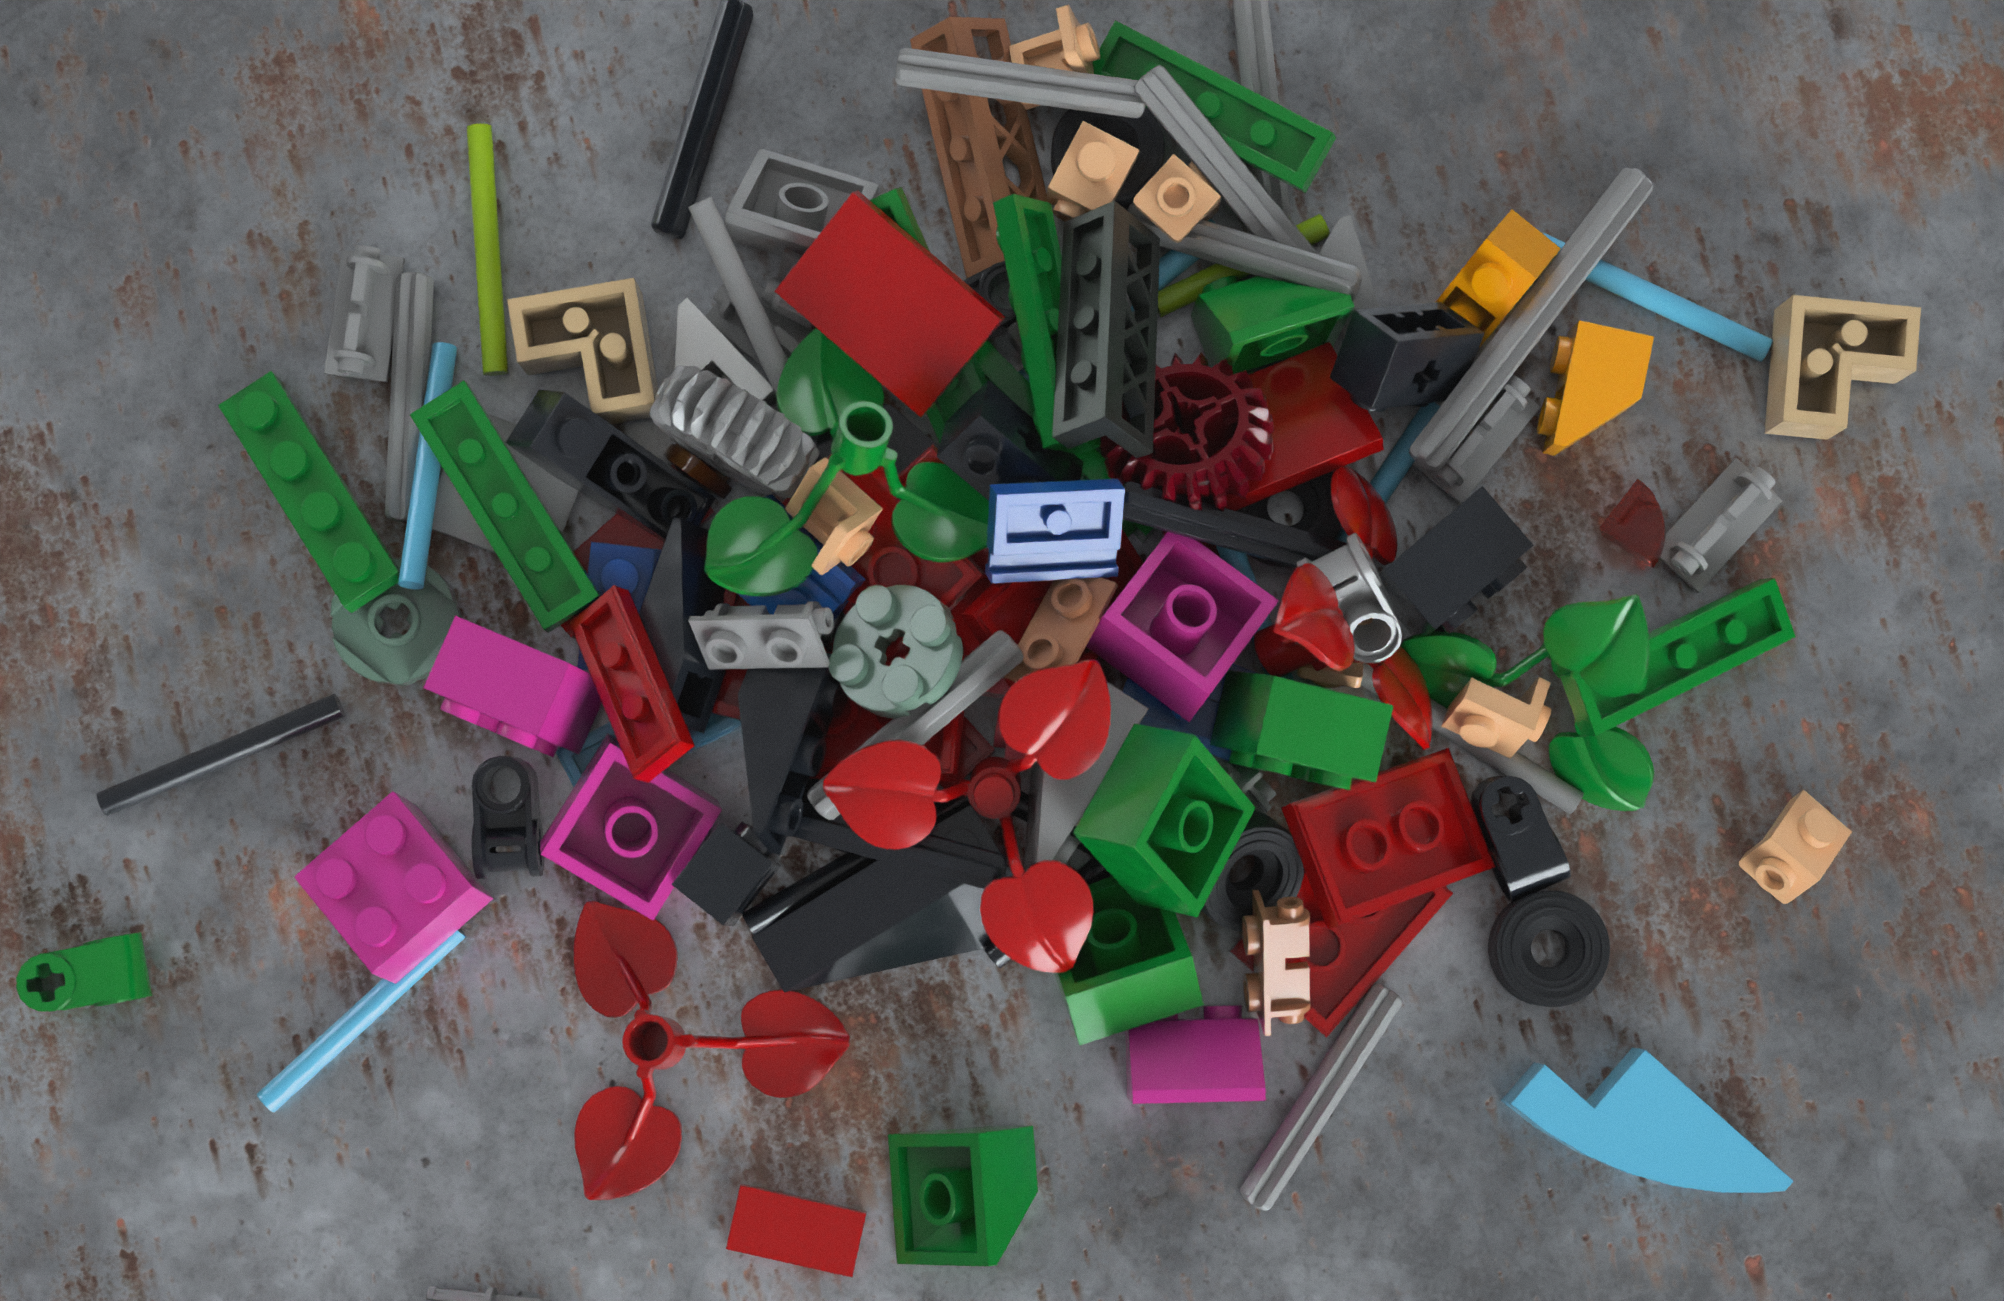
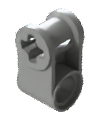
M1357 533L1347 537L1346 545L1313 562L1307 558L1298 561V567L1305 563H1312L1317 566L1331 582L1338 599V608L1342 610L1343 617L1353 635V659L1362 663H1377L1386 660L1396 652L1401 644V628L1388 592L1383 586L1379 573ZM1377 618L1370 624L1358 625L1364 620Z

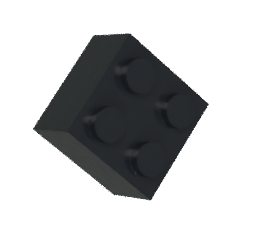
M1482 486L1379 573V576L1388 592L1397 619L1411 635L1422 633L1427 636L1431 632L1446 631L1450 634L1478 610L1470 599L1481 591L1488 600L1527 568L1520 557L1534 545Z

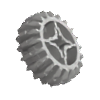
M677 366L671 376L664 379L655 394L656 400L650 408L649 414L654 424L658 426L661 432L668 435L671 441L679 444L686 451L703 461L704 464L716 469L722 475L735 480L743 487L746 486L759 495L764 494L767 496L772 494L779 501L792 498L809 468L815 464L820 455L811 437L802 432L800 426L785 418L784 414L774 410L765 401L751 395L746 389H741L726 378L717 377L709 370L703 371L697 366Z

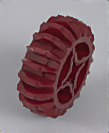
M1200 352L1193 364H1183L1182 359L1174 353L1170 362L1171 366L1160 368L1156 365L1153 453L1136 458L1106 435L1101 436L1100 452L1101 456L1105 457L1106 472L1109 478L1118 479L1122 485L1125 482L1132 481L1141 484L1143 490L1151 487L1163 490V500L1176 503L1178 494L1188 497L1189 507L1202 511V502H1206L1209 504L1213 503L1215 507L1224 512L1227 505L1226 495L1230 493L1246 499L1247 492L1249 491L1248 480L1262 481V475L1265 472L1264 461L1271 460L1273 453L1271 434L1274 432L1273 417L1268 411L1266 396L1262 393L1261 388H1253L1252 379L1248 376L1247 371L1233 374L1232 366L1229 365L1226 358L1215 366L1209 367L1208 359L1205 358L1202 352ZM1122 400V418L1130 424V416ZM1224 447L1220 452L1212 456L1214 452Z

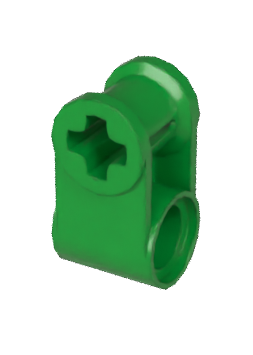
M141 932L93 940L83 943V946L42 953L29 958L21 966L16 977V989L20 999L29 1008L36 1011L51 1012L89 1005L98 1007L152 996ZM52 973H63L65 986L56 988L55 992L43 990L42 979L48 978Z

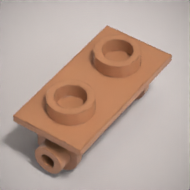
M1100 577L1053 580L1018 644L1024 656L1023 660L1007 673L1004 678L1016 682L1026 674L1039 669L1077 663L1101 617L1110 608L1109 602L1118 587L1117 583Z
M1252 890L1253 915L1242 917L1244 950L1246 955H1253L1254 973H1244L1243 975L1244 1002L1247 1012H1257L1264 1036H1271V1018L1278 1017L1281 1022L1286 1024L1300 1023L1304 1020V1013L1308 1012L1311 1007L1310 968L1308 962L1285 964V958L1309 956L1310 913L1307 909L1303 908V901L1297 897H1283L1277 901V906L1265 907L1259 890Z

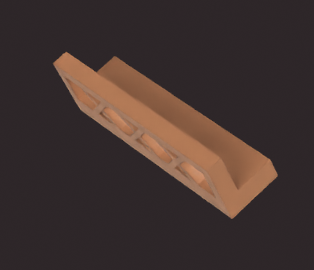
M948 17L910 39L912 49L980 58L976 53L973 36L987 37L992 60L1011 62L1009 51L1011 42L1005 18ZM922 89L967 279L993 264L1005 261L996 238L998 225L993 202L1011 194L1048 202L1046 188L1028 113L1021 102L996 99L1004 108L1007 122L1003 127L991 115L988 103L989 98ZM1005 155L1018 167L1021 179L1018 187L1005 175L1002 162Z

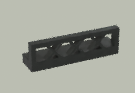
M1116 201L1107 203L1063 223L1052 437L1070 449L1106 435L1131 455L1140 458L1153 453L1160 238ZM1129 243L1137 249L1136 262L1128 246ZM1127 294L1135 310L1134 315L1126 299ZM1124 345L1132 361V370L1124 354ZM1122 400L1130 416V424L1122 418Z

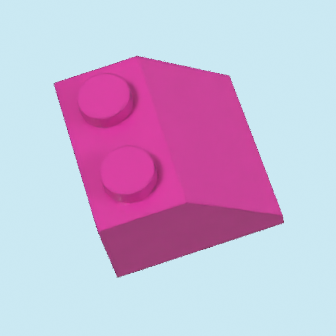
M1242 1005L1203 1006L1204 1018L1178 1019V1014L1126 1030L1127 1098L1132 1104L1266 1101L1258 1019L1242 1017Z

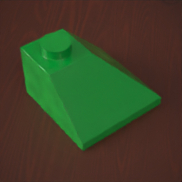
M1228 276L1215 280L1202 289V294L1198 295L1192 309L1191 318L1205 356L1208 359L1209 367L1215 366L1226 358L1229 365L1232 366L1233 374L1243 371L1251 373L1328 342L1333 347L1355 306L1349 294L1260 276L1240 282L1237 276Z
M985 1126L888 1134L897 1264L985 1267L997 1265L1038 1192L1033 1126Z

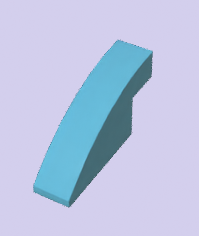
M1632 1047L1586 1101L1546 1065L1536 1062L1528 1068L1501 1099L1504 1104L1536 1129L1570 1149L1632 1175L1672 1186L1719 1193L1786 1191L1793 1183V1180L1645 1049Z

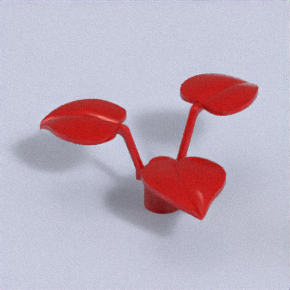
M1347 465L1336 469L1331 480V497L1341 526L1348 536L1354 533L1358 534L1371 559L1374 556L1384 566L1392 563L1397 554L1398 543L1396 527L1387 505L1376 489L1357 471ZM1305 563L1294 570L1283 593L1276 622L1257 631L1255 634L1254 644L1258 658L1265 670L1272 676L1282 677L1309 664L1316 671H1320L1328 666L1340 671L1350 667L1352 663H1362L1353 659V635L1343 617L1342 610L1338 608L1335 590L1326 575L1312 563ZM1399 646L1396 652L1386 660L1377 663H1365L1374 669L1372 682L1380 701L1394 705L1391 715L1393 719L1422 747V750L1430 748L1433 723L1431 699L1425 679L1415 661Z
M1089 659L1070 665L1039 669L1026 674L1008 689L999 708V726L1005 742L1012 749L1026 753L1020 759L1013 758L1010 761L1003 757L983 759L974 767L970 780L961 779L954 786L937 790L936 788L941 776V763L937 755L925 746L913 741L888 740L875 743L852 753L828 773L823 781L825 794L850 828L864 841L876 847L898 850L911 847L920 842L931 832L935 825L937 814L934 802H948L962 795L968 796L971 806L978 814L986 818L999 819L1013 877L996 879L990 882L983 890L980 912L985 931L1001 952L1025 967L1050 973H1063L1073 968L1092 924L1093 898L1090 888L1084 877L1076 869L1060 861L1042 860L1024 871L1011 812L1017 807L1020 800V772L1029 769L1036 760L1049 776L1059 780H1067L1084 773L1100 757L1108 738L1111 704L1107 681L1102 667L1097 660Z
M595 901L586 902L578 920L574 939V969L577 984L585 1001L595 1011L606 1017H622L639 1003L640 1009L635 1011V1019L627 1025L623 1034L622 1044L628 1059L638 1065L636 1075L641 1078L644 1095L641 1098L636 1091L628 1087H609L592 1095L580 1110L576 1121L574 1138L585 1197L589 1200L598 1201L630 1196L659 1180L676 1161L682 1143V1124L679 1117L673 1111L664 1107L653 1106L657 1095L653 1078L655 1069L663 1070L676 1065L684 1056L686 1048L745 1049L742 1058V1068L746 1079L752 1086L763 1094L776 1098L799 1096L818 1085L850 1047V1035L841 1020L828 1007L807 995L794 991L783 992V990H773L757 995L743 1007L741 1025L745 1037L685 1035L683 1028L676 1021L651 1014L653 1004L648 996L665 990L674 979L677 970L678 951L672 934L657 919L651 920L637 911L613 907Z

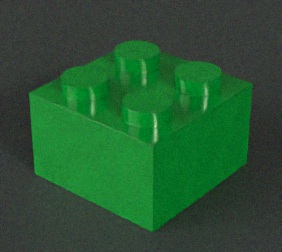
M1228 670L1210 745L1231 750L1229 763L1350 790L1353 778L1376 783L1394 705L1277 676Z
M1134 723L1073 834L1136 903L1198 917L1256 807L1196 735Z
M1113 876L1088 884L1093 898L1091 928L1079 951L1073 968L1063 973H1054L1079 1046L1203 1006L1204 1003L1193 957L1176 913L1136 903Z

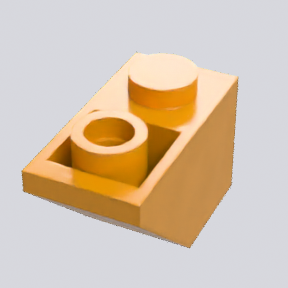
M1511 209L1436 302H1442L1484 332L1480 348L1561 248Z
M1579 320L1568 331L1567 337L1560 335L1557 337L1550 362V373L1559 374L1554 398L1545 397L1537 425V434L1546 435L1543 448L1544 454L1553 456L1559 454L1628 410L1642 398L1654 336Z

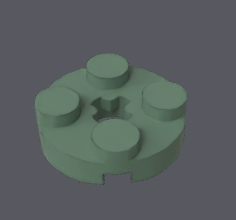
M393 558V560L400 569L402 558ZM429 566L426 569L423 589H407L399 586L397 583L353 613L345 609L337 595L334 594L330 616L333 617L332 631L334 637L332 638L336 651L342 660L352 670L367 679L378 683L400 686L413 684L417 680L429 676L454 617L463 618L452 588L439 573ZM403 605H406L410 610L406 619L411 625L410 629L404 635L395 632L389 638H386L381 632L386 625L384 619L380 617L381 612L387 606L397 611Z
M874 585L860 593L856 604L843 618L835 635L833 650L829 659V671L832 677L839 681L845 694L867 711L881 717L901 718L911 715L907 712L908 710L916 709L925 702L931 706L947 693L954 683L962 663V638L956 634V625L953 621L955 618L949 608L929 592L910 585H894L887 588L882 585ZM903 637L902 643L910 648L908 655L905 659L895 657L891 665L886 666L887 655L885 653L888 646L897 638Z

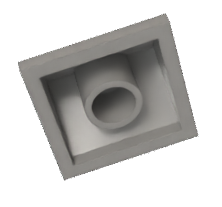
M760 148L726 210L724 223L732 242L781 257L786 248L803 255L852 192L859 191L871 200L876 198L879 184Z

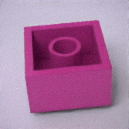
M1167 532L1103 615L1086 647L1186 721L1190 722L1279 600L1199 541Z
M455 616L423 687L445 697L440 710L553 758L559 746L580 754L602 704L589 673L568 662L458 616Z
M607 733L541 839L540 852L541 855L649 919L654 920L674 888L671 884L693 858L721 813L722 808L715 797L668 769H665L649 783L633 779L618 740Z
M394 791L294 876L369 971L395 984L494 899L417 805Z

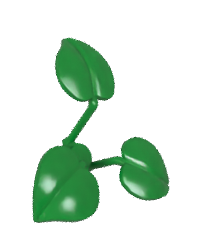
M815 328L799 343L788 358L779 378L776 403L779 412L784 414L785 418L800 426L801 431L805 434L816 436L830 431L833 438L831 445L832 455L829 458L827 467L797 515L789 520L786 511L780 504L765 497L744 496L726 504L716 514L708 531L704 571L716 584L727 590L748 596H773L786 593L799 586L811 574L813 570L811 566L818 556V549L815 543L806 534L799 531V529L806 524L840 470L851 475H863L882 466L890 493L901 500L895 506L891 517V524L896 537L911 553L932 562L958 561L987 548L989 501L946 464L937 462H923L915 465L908 473L905 486H903L899 480L895 465L897 452L887 448L893 424L887 411L882 408L884 393L881 383L821 331Z
M1635 594L1609 601L1577 602L1558 608L1545 623L1543 630L1544 642L1541 647L1502 673H1494L1497 661L1492 649L1469 635L1457 632L1448 634L1446 631L1431 632L1427 636L1420 633L1402 640L1400 647L1411 656L1419 667L1427 684L1430 698L1448 709V706L1471 678L1493 688L1505 687L1546 658L1551 659L1552 670L1558 678L1570 671L1572 679L1579 680L1583 678L1592 690L1608 697L1625 696L1636 690L1646 675L1650 644L1644 609L1639 595ZM1574 719L1576 732H1561L1553 737L1549 744L1551 766L1557 777L1584 793L1583 800L1610 810L1636 811L1644 808L1648 793L1654 782V767L1645 746L1635 736L1618 727H1613L1597 736H1581L1577 722Z

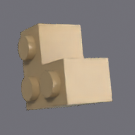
M635 278L507 299L517 362L527 375L583 366L592 412L610 424L651 418L649 413L656 400L655 394L658 391V383L643 294Z
M1792 295L1774 310L1773 341L1771 344L1764 433L1828 440L1846 429L1848 425L1851 380L1895 384L1916 371L1921 307Z

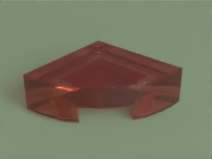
M1637 479L1599 529L1602 536L1651 568H1654L1661 557L1665 545V521L1655 495L1642 481Z

